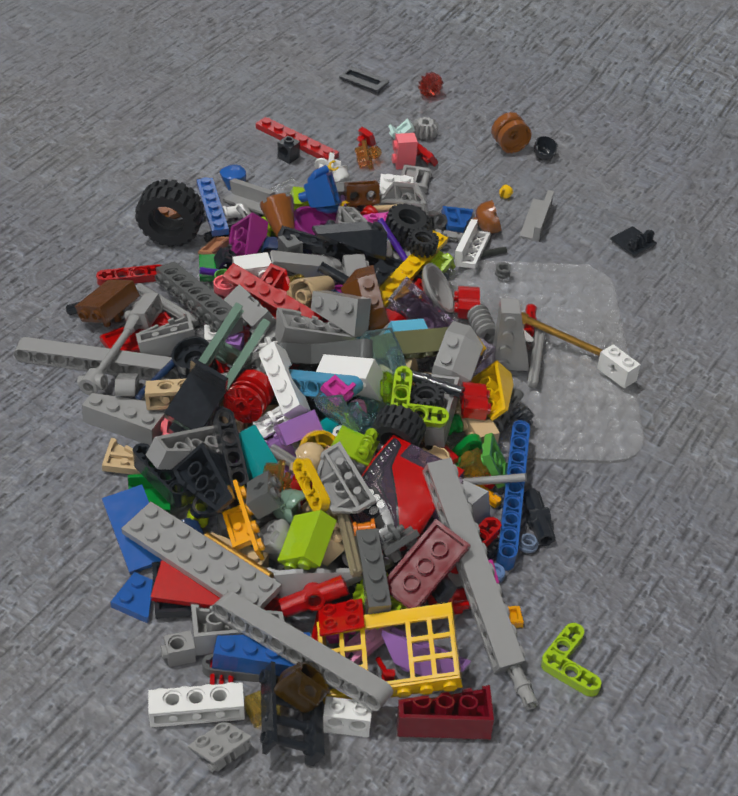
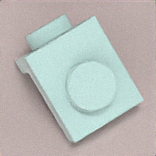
M408 118L397 128L391 124L388 126L390 129L389 134L393 139H395L396 134L413 133L415 131Z

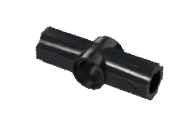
M530 488L523 494L526 521L528 526L532 527L538 544L549 546L555 542V534L551 526L550 509L544 506L540 491Z

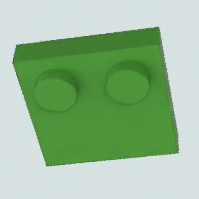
M493 433L486 434L484 443H482V464L487 466L491 476L506 475L507 462ZM505 483L496 484V486L501 488L505 486Z

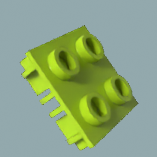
M342 425L331 446L340 441L351 459L368 466L379 445V441L376 440L378 433L376 429L370 428L364 435Z

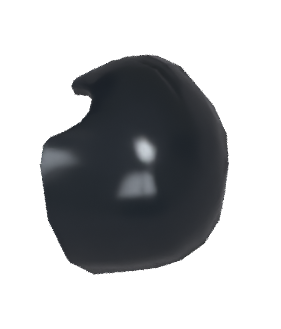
M541 136L536 139L533 151L538 158L550 160L555 156L558 144L550 137Z

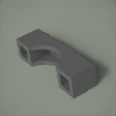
M378 528L356 530L355 538L363 568L362 577L366 615L391 611V599Z

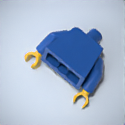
M335 160L331 161L328 166L324 165L314 170L308 177V183L304 184L305 191L298 194L301 203L308 201L311 208H316L317 211L326 214L338 212L339 206L349 203L348 201L341 202L333 173L329 172L336 171L339 168L333 169L331 167V163L336 162Z

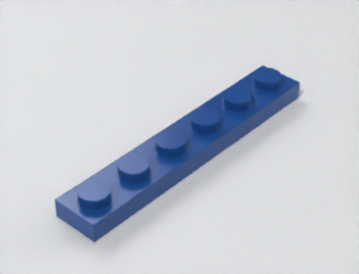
M203 177L196 179L212 236L228 235L229 227L213 178Z

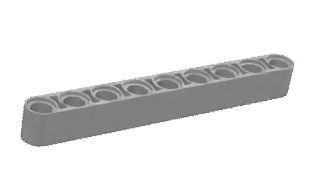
M23 337L18 342L14 351V357L18 361L88 371L91 368L97 369L110 349ZM119 350L104 371V374H139V379L151 380L172 357ZM174 367L162 380L179 379L180 376L177 369Z
M226 592L212 606L214 615L221 621L295 665L297 662H307L320 671L328 685L370 710L378 711L393 694L392 687L385 680L235 592Z

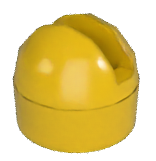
M503 185L499 190L500 197L504 199L510 198L513 194V189L509 185Z

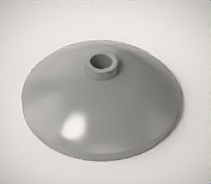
M429 263L425 265L422 271L424 297L439 311L446 314L453 312L454 295L445 275L435 264Z

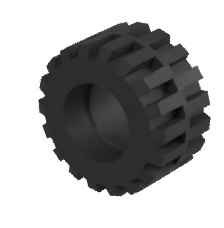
M400 203L397 206L393 205L389 209L385 221L399 244L405 248L410 230H413V228L418 230V227H421L423 230L427 228L428 230L430 224L429 216L426 215L425 211L407 203Z
M391 404V406L386 405L384 408H381L371 427L376 429L378 433L376 440L383 446L393 435L411 443L400 455L403 457L413 456L418 451L426 433V424L423 423L424 420L419 417L418 413L413 412L410 408ZM396 439L393 441L394 445L397 446L399 444ZM390 444V446L392 447L391 449L394 452L396 450V447L393 444ZM386 448L389 455H392L393 452Z

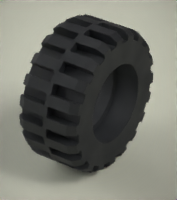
M163 179L161 182L159 180L155 181L145 188L136 206L135 219L138 222L137 225L143 230L142 233L145 236H149L151 241H157L160 245L166 244L168 247H174V245L182 246L183 244H188L197 236L205 215L204 204L200 201V196L194 193L195 190L193 188H188L183 182L178 183L177 180L173 179L171 181H168V179ZM158 207L171 208L178 212L183 219L168 218L159 211Z

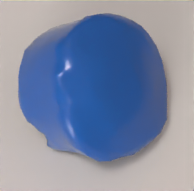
M229 165L220 170V176L228 190H231L230 180L234 178L246 182V170L240 165Z

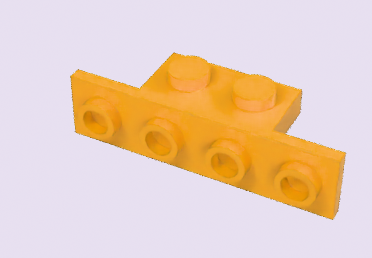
M236 479L233 481L240 505L222 512L232 547L236 550L253 545L255 553L262 561L265 559L263 551L266 550L262 539L257 536V533L260 532L256 520H252L251 516L254 514L246 505L247 490L245 486H240Z

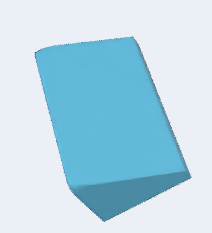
M424 319L391 321L385 333L428 329Z

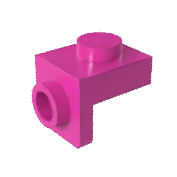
M334 375L321 386L320 390L338 406L343 401L348 402L355 394L353 390L356 384L352 382L347 386Z

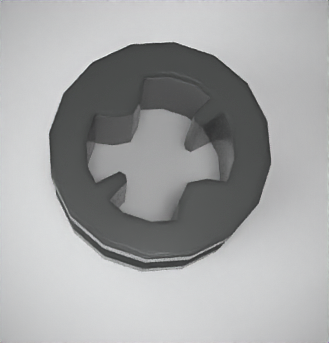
M506 262L498 263L495 275L502 279L508 278L511 271L510 264Z

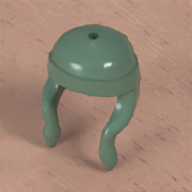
M297 489L281 491L280 508L273 511L274 516L278 520L285 519L289 525H291L293 517L297 512L299 502L306 499L303 491Z

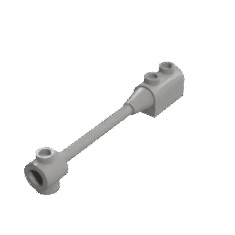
M145 293L139 300L133 301L132 310L125 312L126 324L123 333L98 368H91L85 376L78 377L77 384L82 392L90 395L91 393H97L98 390H105L107 388L108 377L104 374V371L125 341L138 329L150 328L163 310L159 293Z

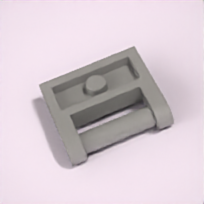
M404 165L401 176L413 177V183H417L418 175H422V182L417 184L426 194L432 170L424 167Z

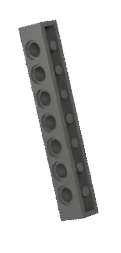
M175 261L156 267L157 274L155 279L157 284L161 285L174 298L178 299L181 304H184L198 318L202 319L206 325H209L217 332L233 307ZM242 316L229 335L243 331Z

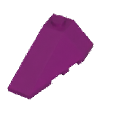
M252 212L231 226L229 244L232 245L231 250L236 253V256L257 254L268 234V221Z

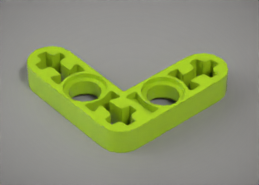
M407 366L398 367L394 373L391 404L397 406L402 404L405 408L412 409L413 412L422 411L425 414L423 423L427 427H444L449 419L448 411L442 407L410 403L413 374ZM401 373H405L406 376L404 384H400ZM398 390H403L407 396L405 398H398L395 393ZM429 412H430V413H431V416H430L431 418H430V420H427V419H428ZM438 414H441V417H442V420H441V421H438V420H437V415H438Z
M569 623L543 654L541 667L546 673L588 697L596 696L601 688V679L569 659L581 644L584 636V628L580 624ZM577 633L573 635L571 640L569 639L570 634ZM565 645L569 650L561 651L557 646ZM572 670L577 676L569 677L565 671Z

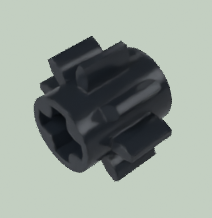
M518 405L512 410L514 415L510 418L513 423L523 420L530 426L533 424L532 418L535 415L528 406L525 405L522 408Z

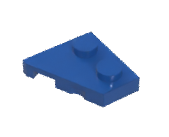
M443 206L441 212L447 217V224L445 225L447 231L463 233L474 210Z
M134 572L111 600V608L148 623L153 580Z

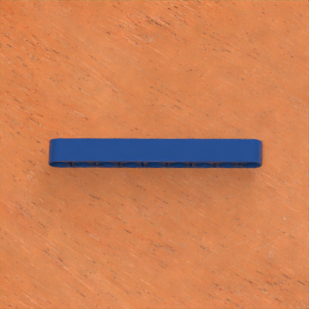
M518 420L513 423L506 475L526 473L530 425L526 421ZM525 482L505 483L501 530L496 563L503 566L505 571L513 569L516 562Z

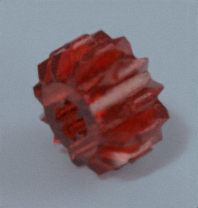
M431 71L430 73L426 72L425 76H421L422 80L418 81L420 84L418 88L423 96L431 98L436 97V94H440V89H443L441 85L444 83L440 75Z

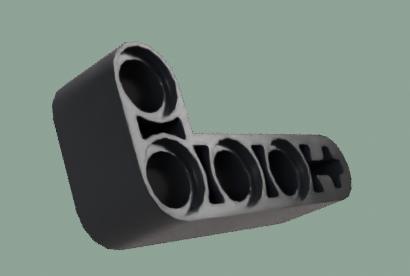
M139 443L133 447L134 467L170 505L181 508L193 502L197 496L178 482L172 469H157L149 460L146 453L150 445Z

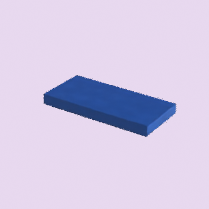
M143 485L102 498L129 574L131 575L134 572L152 567V562H161L162 559L123 535L121 530L125 524L149 504Z

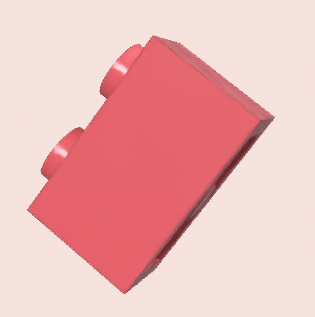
M415 133L395 135V140L392 143L394 154L391 155V160L395 164L396 170L403 169L404 165L415 166L418 143Z

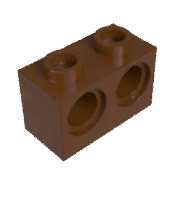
M377 180L344 182L345 201L349 202L346 205L357 208L359 205L375 206V204H380V184ZM369 191H374L372 197H366ZM357 192L355 198H350L351 193Z

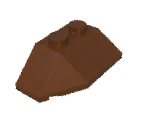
M371 265L356 269L343 284L341 290L344 294L371 298L368 334L375 336L379 335L388 324V319L374 266Z

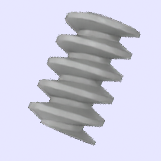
M485 305L472 307L467 314L471 327L483 344L493 343L496 326L489 309Z

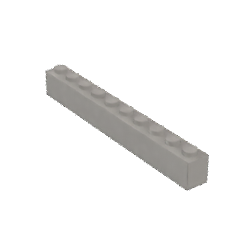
M451 458L427 463L422 472L440 522L471 546L456 564V568L493 672L495 674L511 669L510 667L513 665H521L525 661V653L517 641L516 628L509 619V608L504 604L501 597L502 589L499 583H496L494 567L487 558L486 545L481 542L479 526L473 520L472 507L465 498V488L462 483L460 484L458 468L453 464Z

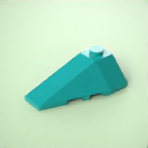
M252 425L240 431L238 434L249 481L269 470L273 476H277L280 480V492L291 489L288 478L257 426Z

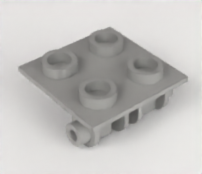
M224 721L217 724L206 734L199 736L188 745V748L209 761L207 767L211 772H218L226 766V762L228 764L231 763L232 759H237V757L249 750L251 746L249 740L252 739V736L231 723Z

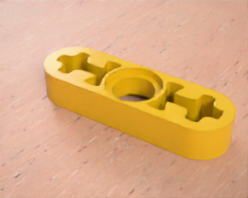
M309 458L295 459L293 462V473L313 511H327L330 507V498Z

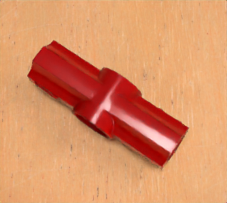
M340 575L322 583L310 582L305 585L303 590L280 598L279 603L284 616L288 618L308 609L311 611L320 610L324 603L345 596L349 592L344 578Z

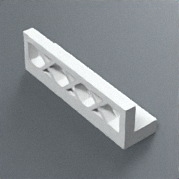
M471 219L455 250V266L476 268L491 233L477 231L478 220Z

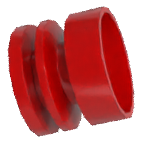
M245 370L240 373L226 392L223 403L225 408L233 412L236 420L243 423H252L262 416L267 406L273 400L275 393L267 375L257 370Z

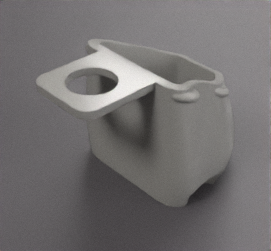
M285 519L269 521L258 533V538H261L266 550L264 552L269 553V558L279 564L277 570L285 569L284 565L277 561L290 528L289 523Z

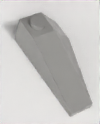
M324 568L316 569L314 573L305 572L303 569L274 571L275 580L282 586V590L279 592L280 598L303 590L305 585L310 582L322 583L342 575L348 587L360 582L363 578L362 576L359 578L357 576L352 577L349 568H338L336 573H332L331 570H324Z

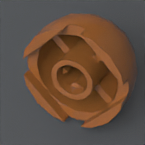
M493 200L481 203L475 211L476 217L473 218V220H478V227L481 231L491 232L490 234L502 231Z

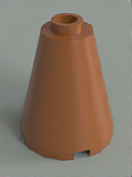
M285 193L275 194L267 197L265 203H263V200L260 202V208L276 237L282 226L295 229L294 199L292 194H289V196H286Z

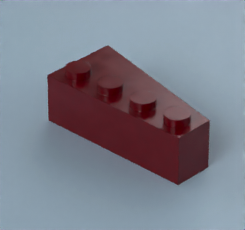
M490 685L482 686L481 690L472 691L471 688L462 689V693L456 694L443 692L439 696L431 698L428 695L399 699L396 718L397 737L491 739L494 715Z

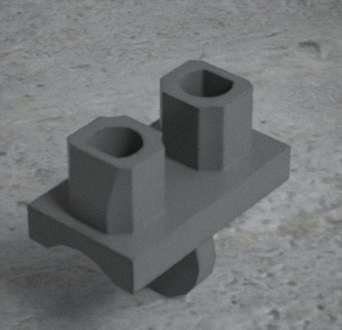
M393 524L387 525L389 532L383 535L386 541L381 544L382 553L391 562L396 563L402 559L403 556L399 548L405 545L409 551L418 541L417 537L420 535L411 526L405 529L402 524L396 528Z

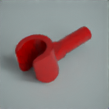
M376 657L375 660L381 670V678L385 681L395 680V669H387L382 659Z

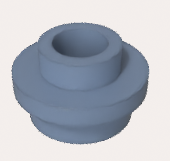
M523 534L519 538L518 548L525 553L535 552L538 549L537 538L533 534Z

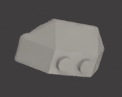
M392 182L384 195L380 197V205L412 204L415 207L421 208L429 216L427 197L417 183Z
M455 321L450 324L445 332L434 362L432 374L459 377L460 386L462 381L471 382L483 349L482 343L471 326Z
M340 441L321 452L317 474L329 495V508L333 514L360 513L377 503Z

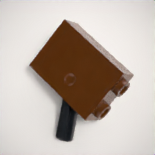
M107 280L82 301L67 305L66 312L69 315L78 314L82 322L103 323L104 327L107 328L111 326V319H114L115 322H120L121 316L124 315L123 310L140 295L133 280Z

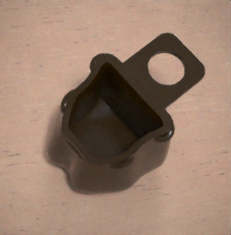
M297 662L296 665L285 669L280 674L278 683L274 688L277 696L303 713L312 711L330 693L327 682L320 671L307 662Z

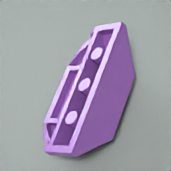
M395 626L384 628L381 635L394 664L399 665L402 670L410 672L406 632ZM429 642L412 643L413 657L430 655ZM434 645L435 654L449 652ZM459 656L461 672H463L470 665L471 661ZM453 657L436 660L437 674L454 672ZM431 661L414 663L416 674L421 676L432 675Z

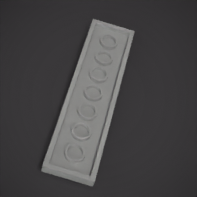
M153 502L147 504L121 528L123 535L220 598L226 592L232 591L263 609L282 590L280 583Z

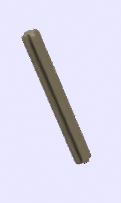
M350 513L337 514L350 575L359 578L362 576L363 568Z

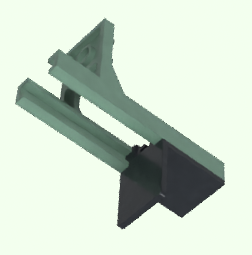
M237 302L234 304L200 359L197 360L194 357L191 359L188 377L164 412V418L173 422L169 427L170 434L202 428L208 425L222 403L224 395L237 379L242 369L250 370L253 352L270 326L268 320L263 318L241 352L225 342L244 313L241 304ZM214 358L220 363H228L232 366L226 376L209 367Z

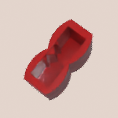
M458 286V291H454V313H457L458 319H468L467 314L469 310L476 305H480V287Z
M462 381L461 387H465V392L462 391L464 396L460 399L462 418L486 420V416L490 415L491 403H488L490 390H487L486 384Z

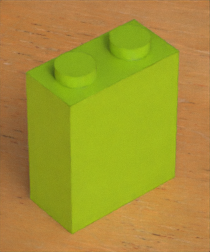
M322 510L294 515L277 561L284 565L286 570H310L311 568L320 567L337 520Z

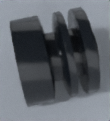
M201 337L185 338L173 348L171 354L172 361L180 379L188 377L191 359L194 357L199 360L209 345L206 339ZM214 358L209 367L219 372L218 363Z

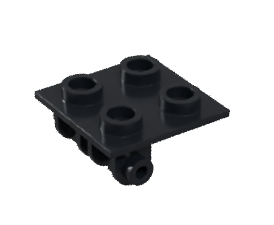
M633 226L610 238V240L633 256L657 244L653 240L655 235L653 230H646L642 233Z

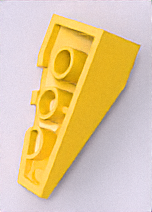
M497 360L475 375L471 380L472 383L486 384L487 390H490L488 403H491V412L488 417L492 421L508 411L513 390L511 372Z

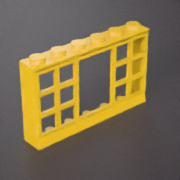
M451 602L364 615L365 628L336 633L339 634L340 648L332 650L344 657L346 652L362 650L363 664L359 666L368 670L365 630L405 624L410 678L386 681L393 689L391 697L407 698L413 694L420 693L429 695L434 691L444 690L450 692L463 687L455 617ZM448 618L450 632L433 634L432 620ZM427 621L428 635L411 637L410 623ZM317 622L318 642L326 646V636L320 637L319 622ZM360 631L361 645L345 647L344 633ZM451 637L452 652L435 654L434 640ZM429 641L430 655L413 657L412 643ZM453 657L454 672L437 674L436 660ZM431 661L432 675L415 677L414 663ZM330 689V693L326 695L327 697L352 699L337 689Z

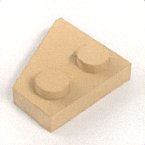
M111 438L102 463V471L132 475L141 474L134 467L133 448L128 445L123 447L117 443L115 438Z

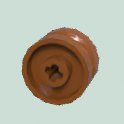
M513 112L501 115L494 122L491 130L492 137L506 153H516L524 149L528 145L532 134L530 127L517 113Z

